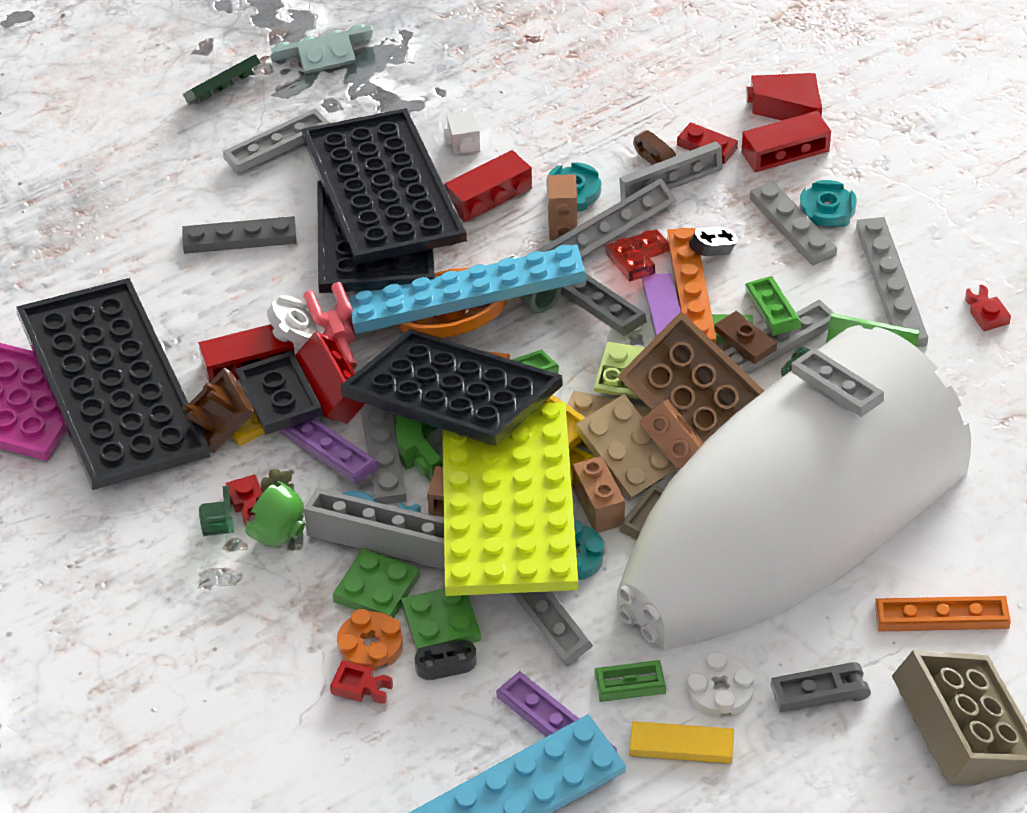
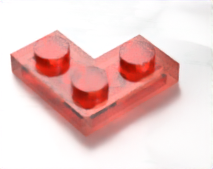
M657 229L647 230L642 234L621 238L616 242L605 245L606 255L629 282L656 274L655 263L650 258L670 252L669 242Z

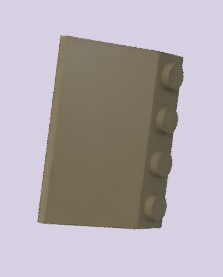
M912 650L893 673L892 678L947 783L976 785L1026 771L1027 723L989 655Z

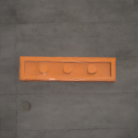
M1006 596L875 598L878 631L1010 629L1011 619Z

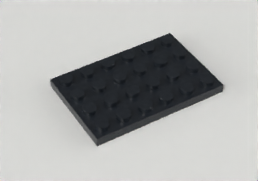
M317 181L319 293H333L331 286L336 282L342 283L345 292H361L384 289L391 284H410L415 279L426 277L429 280L435 279L433 249L355 265L321 181Z
M409 329L341 384L340 388L341 396L357 402L365 403L408 419H414L487 445L497 446L563 386V379L560 374Z

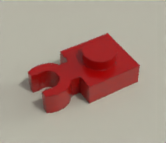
M982 284L979 286V295L972 293L970 288L966 289L965 301L971 305L970 313L983 332L1010 324L1011 315L997 296L989 298L988 288Z
M255 474L225 483L235 513L242 511L245 526L247 520L250 521V517L256 515L251 511L262 493Z
M342 660L330 684V693L359 702L363 701L365 695H369L373 701L384 704L387 702V693L379 689L387 688L392 690L393 679L387 675L373 677V668Z

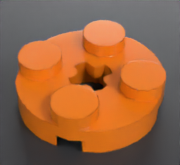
M365 609L354 611L351 614V618L342 624L337 634L338 649L343 656V661L373 668V671H377L378 666H383L386 663L387 667L392 665L400 657L403 650L400 622L381 612H368ZM372 637L378 642H371L370 645H365L364 639Z

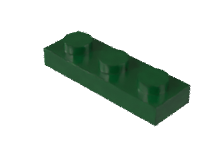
M255 54L183 93V96L187 103L196 99L199 104L212 96L211 90L218 88L221 92L233 85V78L239 76L243 80L254 74L253 68L261 63Z

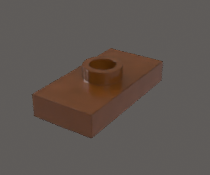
M737 310L714 324L715 333L754 364L777 350V342Z

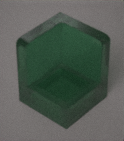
M229 485L222 486L224 501L200 505L199 518L203 537L234 533Z

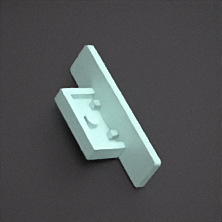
M359 24L343 32L339 30L329 31L325 36L321 37L306 36L295 43L280 42L271 48L270 58L274 62L299 56L304 75L353 64L356 59L351 44L371 39L373 27L372 25L365 26Z

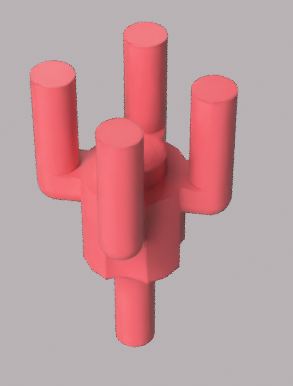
M336 282L331 286L337 304L334 306L335 310L326 313L322 312L314 291H306L303 297L313 322L325 328L323 334L337 339L352 368L355 369L357 364L349 346L355 341V330L350 317L353 309L342 283Z

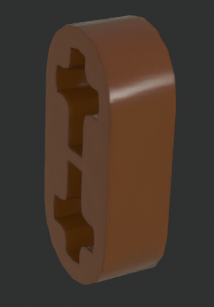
M645 130L633 138L635 150L651 165L676 156L674 150L667 143L649 130Z

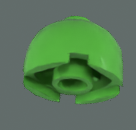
M278 481V487L272 484L254 505L251 512L255 513L256 517L253 523L247 520L245 533L250 538L266 546L285 544L292 537L297 539L302 534L306 525L303 522L304 503L292 488L281 481Z

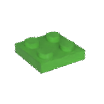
M362 548L333 592V602L354 610L365 609L368 612H381L394 618L402 606L401 598L408 597L418 581L420 570L414 566Z
M445 588L401 598L402 608L416 652L426 646L455 640H467L471 643L481 641V632L468 595L446 596Z

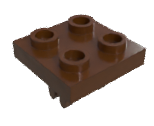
M225 368L210 383L207 382L203 386V390L189 404L186 403L182 407L185 412L189 413L187 418L200 426L211 449V453H215L255 413L235 376Z

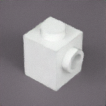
M468 110L446 114L447 129H444V139L446 145H451L453 155L479 152L480 131L474 111Z

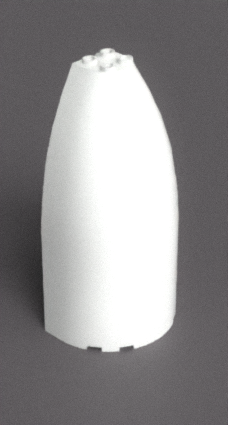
M862 325L853 326L835 336L818 350L884 391V402L860 417L793 374L791 370L735 413L703 443L671 479L649 513L630 553L617 590V614L620 619L632 626L635 624L640 625L643 637L648 642L655 643L662 650L706 641L748 628L789 610L833 584L865 561L966 476L972 447L969 423L963 422L958 409L962 404L951 385L943 384L934 372L938 367L923 352L899 335L880 327H874L870 330L864 329Z

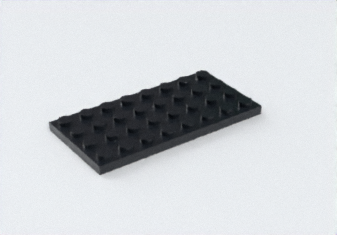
M407 108L302 129V138L355 265L467 242V232Z
M130 278L16 306L19 321L92 490L210 457L211 449L200 426L187 418L189 413L182 409L189 402Z

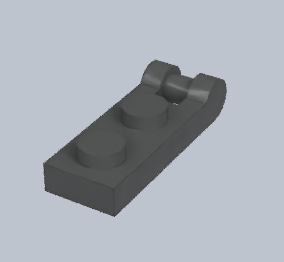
M858 662L771 678V688L780 713L848 699L861 701L868 698L871 694L868 683L862 679L864 673ZM842 680H845L849 683L843 684Z

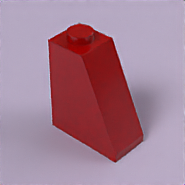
M816 73L751 75V86L746 87V102L751 103L753 114L782 121L818 111L822 117V103Z

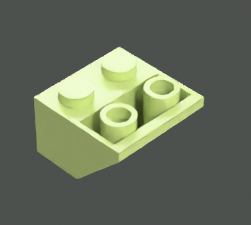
M607 341L595 382L594 392L617 396L625 394L628 398L639 399L617 376L635 359L644 347Z

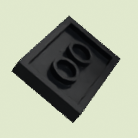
M293 351L236 369L237 378L265 435L323 416L322 407Z

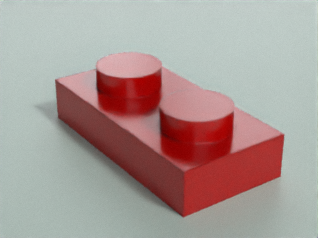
M690 122L678 135L677 146L691 151L716 141L722 147V164H725L738 149V140Z

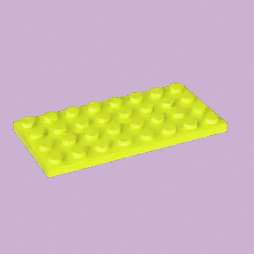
M566 402L543 403L497 446L487 445L443 429L446 596L578 590Z

